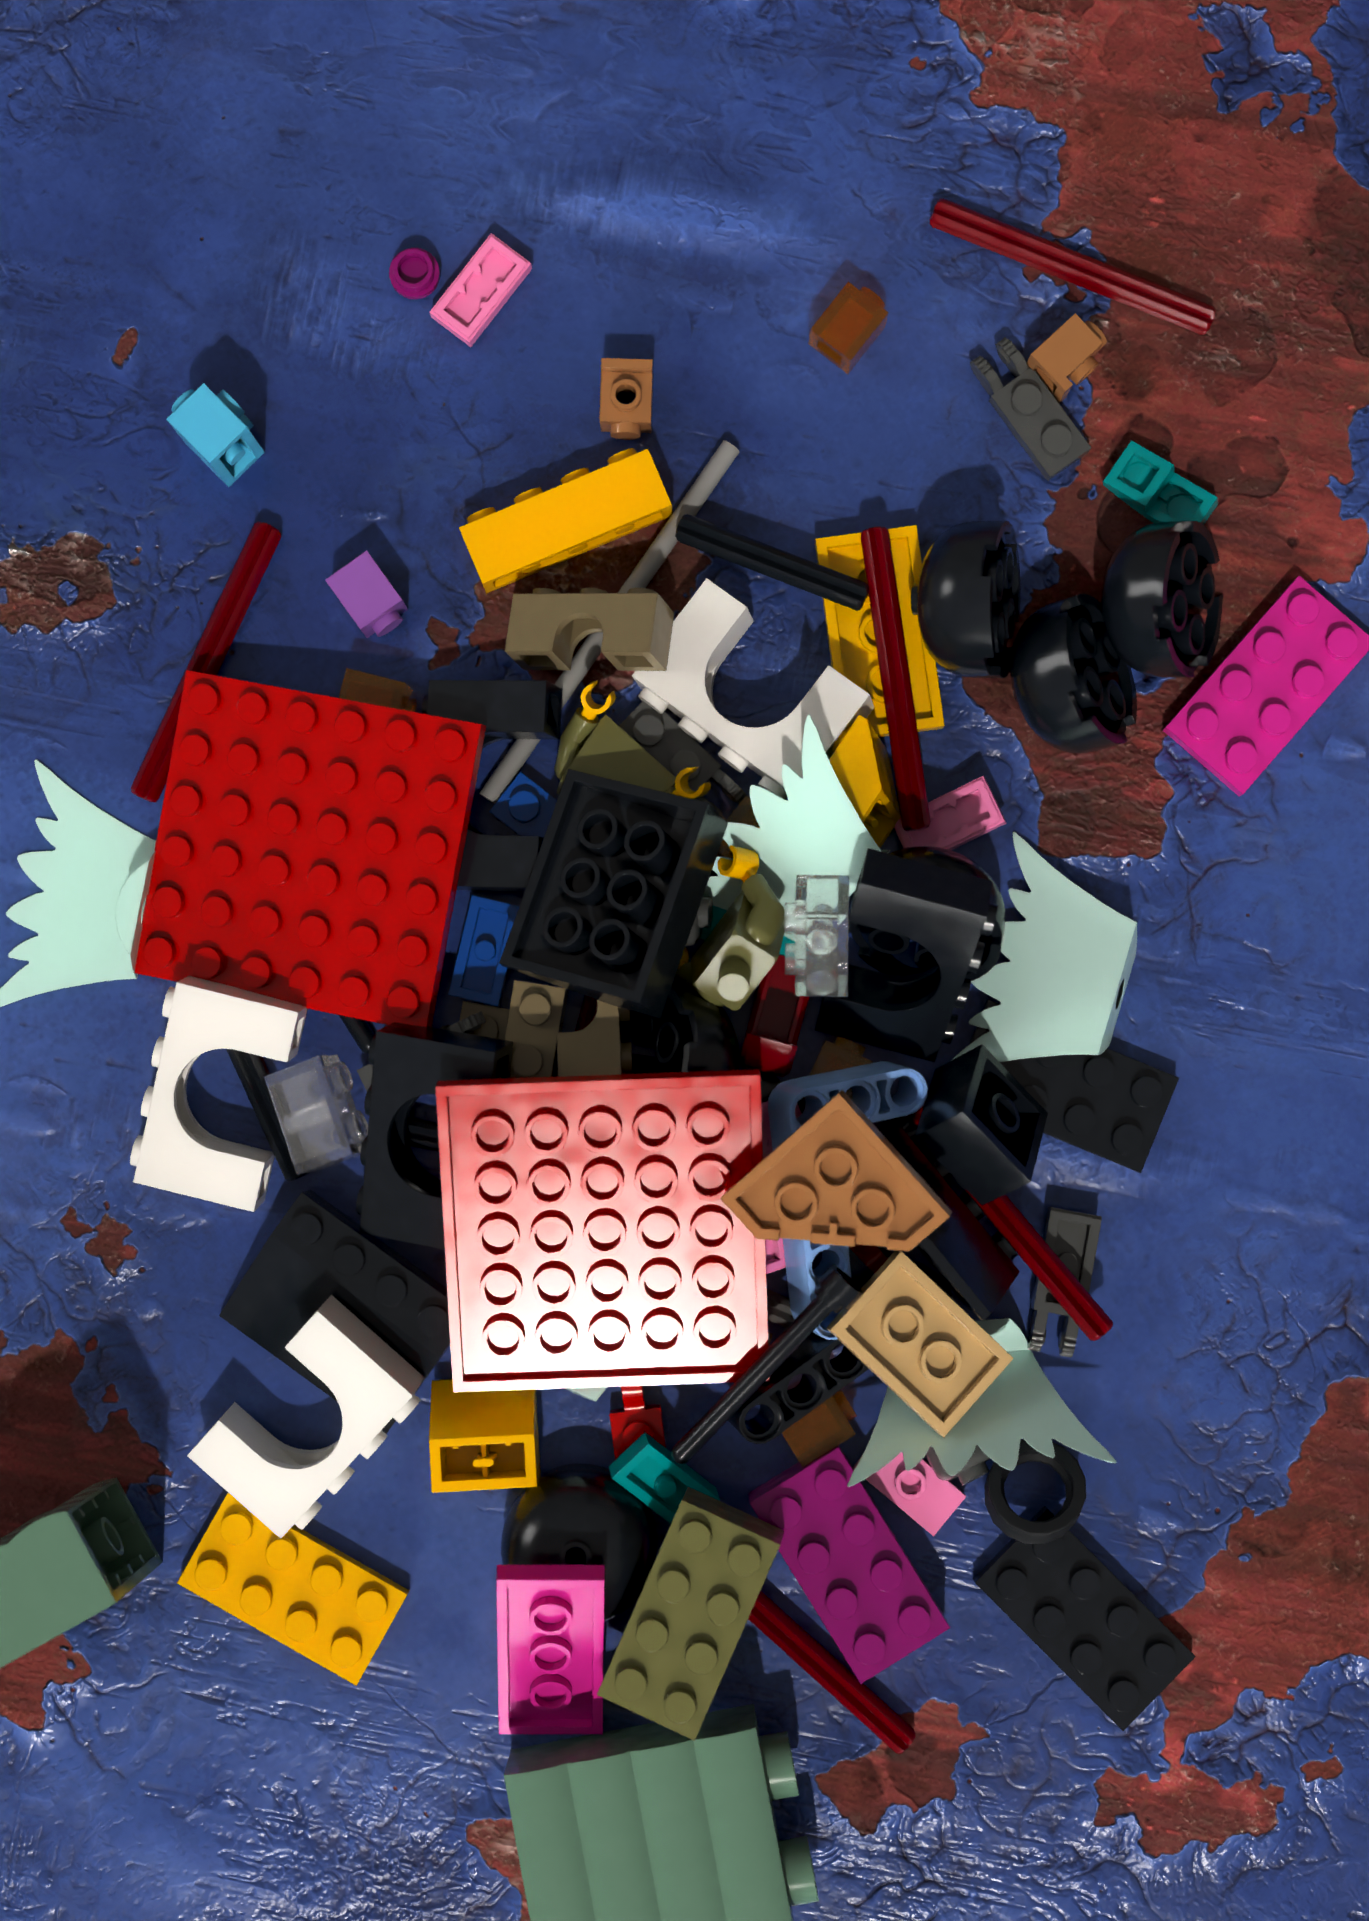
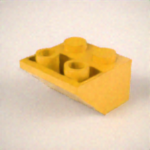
M858 715L852 726L847 727L836 740L832 748L834 753L829 761L860 819L879 848H881L901 816L887 749L868 719Z
M452 1379L432 1380L429 1428L432 1493L537 1487L541 1470L536 1389L453 1392Z

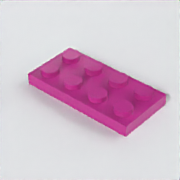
M1298 576L1163 728V731L1236 795L1241 796L1369 651V635L1302 577Z
M497 1565L499 1734H603V1698L598 1696L597 1693L603 1681L605 1565Z

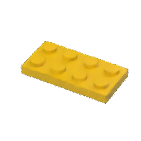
M917 525L890 528L888 531L917 731L943 729L945 725L936 661L931 657L922 640L918 615H913L911 610L912 587L914 584H918L922 567ZM861 533L815 539L817 564L867 583ZM869 592L860 610L848 608L822 597L832 668L870 694L875 708L866 719H868L878 737L889 736Z
M229 1493L224 1498L177 1582L180 1586L356 1686L410 1591L303 1529L301 1530L296 1525H293L280 1539Z

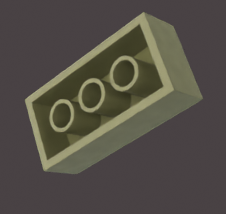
M688 1487L597 1695L695 1741L781 1545L785 1530Z

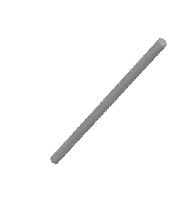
M722 441L618 593H628V590L631 588L647 587L678 542L675 534L682 516L689 514L695 517L739 454L740 451L728 441ZM596 632L587 636L572 658L571 670H564L554 684L562 688L561 710L600 655L603 632ZM516 739L479 794L495 804L511 784L541 739Z

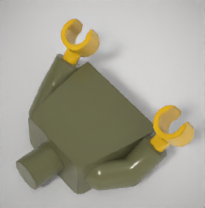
M598 680L591 682L583 689L581 694L583 707L576 709L559 740L554 768L557 778L560 780L556 791L558 796L568 769L690 799L702 797L710 791V782L702 784L696 792L690 789L688 785L689 776L699 767L685 768L675 777L606 714L599 721L597 714L605 712L614 704L616 699L614 691L608 695L604 705H599L591 697L592 689L596 686Z
M730 845L729 848L733 853V860L720 858L718 860V870L724 876L741 879L743 881L741 885L742 891L692 956L691 962H688L689 953L687 948L684 949L674 980L677 984L693 987L700 997L715 1006H726L733 1011H737L778 959L789 912L784 910L762 874H756L759 868L758 854L746 848Z

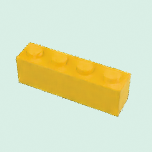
M634 448L623 450L607 460L609 465L593 472H589L588 468L575 470L561 478L562 485L545 492L542 491V488L527 490L513 499L514 505L497 512L494 507H489L471 514L466 519L468 524L459 527L486 593L669 518L672 515V504L649 450L645 449L638 453Z

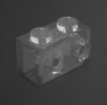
M849 875L796 876L795 903L785 902L784 920L785 934H795V944H785V975H795V996L848 997Z
M318 1055L264 1076L297 1175L316 1172L360 1155L362 1143L368 1135V1123L362 1112L356 1110L350 1092L353 1089L352 1076L346 1064L339 1060L338 1055Z

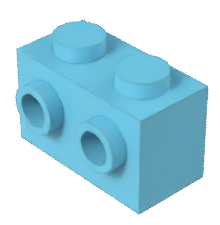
M203 383L196 391L190 389L184 392L174 402L171 408L173 413L166 419L186 445L228 487L265 453L250 432V429L254 426L253 423L244 415L245 411L223 389L215 395Z

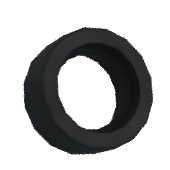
M1024 1439L1020 1440L1017 1465L1027 1461L1044 1463L1051 1466L1061 1476L1065 1485L1066 1499L1062 1509L1054 1517L1044 1521H1029L1018 1516L1009 1507L1005 1498L1004 1483L1011 1471L999 1466L995 1462L992 1464L984 1485L985 1505L993 1523L1006 1536L1025 1544H1046L1063 1537L1076 1523L1086 1500V1478L1078 1460L1063 1446L1054 1442L1052 1443L1055 1457L1050 1458L1032 1448Z

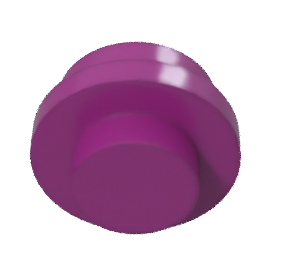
M407 248L393 258L389 268V277L397 293L405 298L416 300L429 296L436 289L440 280V269L436 259L428 251L421 248Z

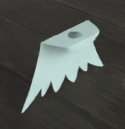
M807 715L803 733V778L788 765L783 764L782 781L788 800L777 796L765 788L751 785V805L760 828L744 823L727 822L728 825L723 836L728 846L746 848L758 854L759 868L756 874H762L784 910L789 912L784 936L802 947L807 944L855 891L867 849L870 848L885 853L890 852V850H881L860 819L829 761L817 728L810 715ZM717 856L712 870L718 876L709 877L703 897H711L713 906L728 910L741 893L743 881L722 875L718 870V860L720 858L733 860V858Z
M38 760L34 761L37 775L44 794L58 821L39 817L35 821L43 836L56 849L52 851L23 853L17 857L20 867L26 875L44 892L36 893L19 901L6 912L7 917L17 924L38 933V936L20 943L8 954L9 958L29 961V964L19 970L0 988V1007L58 989L104 981L138 978V974L134 972L143 926L142 919L146 896L149 892L154 864L156 840L130 828L93 805L66 785Z
M1013 832L1016 856L1031 892L1010 888L1008 893L1014 906L1026 921H1005L1001 952L1010 959V962L994 965L985 975L971 981L977 989L998 1000L1001 1004L983 1010L969 1020L970 1025L989 1029V1032L977 1038L953 1059L981 1044L999 1062L1059 1055H1100L1110 1045L1135 960L1137 922L1105 905L1074 884L1043 859L1016 832Z
M1010 1318L981 1320L975 1322L1014 1359L945 1437L937 1434L902 1399L887 1387L871 1438L847 1486L851 1487L870 1477L891 1462L900 1452H903L905 1470L909 1471L924 1458L930 1447L934 1448L942 1467L950 1476H954L962 1470L974 1453L976 1445L999 1466L1013 1471L1017 1465L1021 1439H1024L1032 1448L1050 1458L1055 1457L1052 1439H1055L1063 1445L1093 1458L1115 1464L1117 1461L1088 1432L1064 1403L1042 1371L1032 1351L1028 1350L1027 1339L1018 1325Z

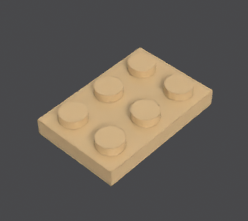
M895 1250L861 1288L864 1294L849 1310L843 1308L826 1328L937 1434L945 1437L1014 1358L902 1251Z

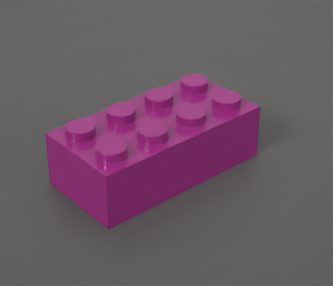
M834 1439L749 1492V1503L759 1519L785 1530L778 1550L860 1684L947 1631L950 1629V1626L862 1481L851 1487L847 1486L854 1469L837 1440Z

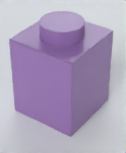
M367 550L325 579L366 638H369L374 633L381 637L391 632L403 621L401 614L408 610L401 597Z

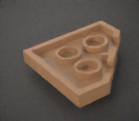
M843 1090L837 1093L720 1198L756 1239L777 1241L780 1238L809 1240L813 1244L855 1247L856 1244L887 1247V1250L911 1251L946 1221L952 1213L948 1206Z

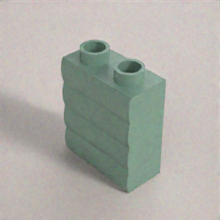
M117 1478L103 1480L85 1488L58 1507L30 1519L0 1539V1668L114 1605L162 1563L158 1552Z
M754 1704L707 1712L695 1741L654 1722L606 1731L603 1734H590L511 1749L504 1772V1780L530 1921H794L792 1906L819 1901L807 1835L779 1840L772 1803L774 1800L799 1796L788 1731L760 1736Z

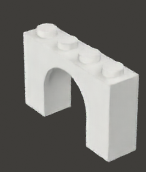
M706 578L673 621L667 671H635L633 673V679L642 689L638 697L660 714H663L668 708L681 718L678 726L690 737L701 744L706 737L722 748L718 756L731 767L741 773L746 767L750 768L762 777L758 783L760 787L786 799L787 795L782 781L783 764L788 765L803 778L802 743L807 715L811 716L825 752L830 759L834 753L832 748L838 737L847 727L852 726L858 715L864 718L868 717L875 708L869 693L828 665L798 706L781 721L769 726L755 728L740 726L725 719L717 712L714 705V679L722 662L754 620L744 604Z
M187 976L176 982V987H169L162 1009L163 1017L169 1018L165 1037L160 1036L157 1039L151 1061L152 1066L158 1068L154 1087L148 1086L141 1105V1116L147 1117L143 1136H137L130 1156V1165L137 1166L133 1180L134 1183L254 1212L265 1201L275 1157L274 1153L220 1139L207 1132L197 1122L189 1108L186 1095L187 1079L191 1067L202 1053L215 1049H233L286 1063L298 1054L308 1010L305 1006L192 976Z
M333 1295L322 1304L284 1348L333 1392L342 1414L340 1439L330 1446L315 1450L291 1447L275 1438L234 1402L187 1455L280 1539L294 1524L301 1530L304 1529L322 1508V1505L316 1500L326 1489L335 1495L355 1472L349 1466L350 1463L359 1454L368 1459L387 1438L388 1435L382 1431L386 1424L392 1418L400 1424L421 1401L414 1393L425 1377Z

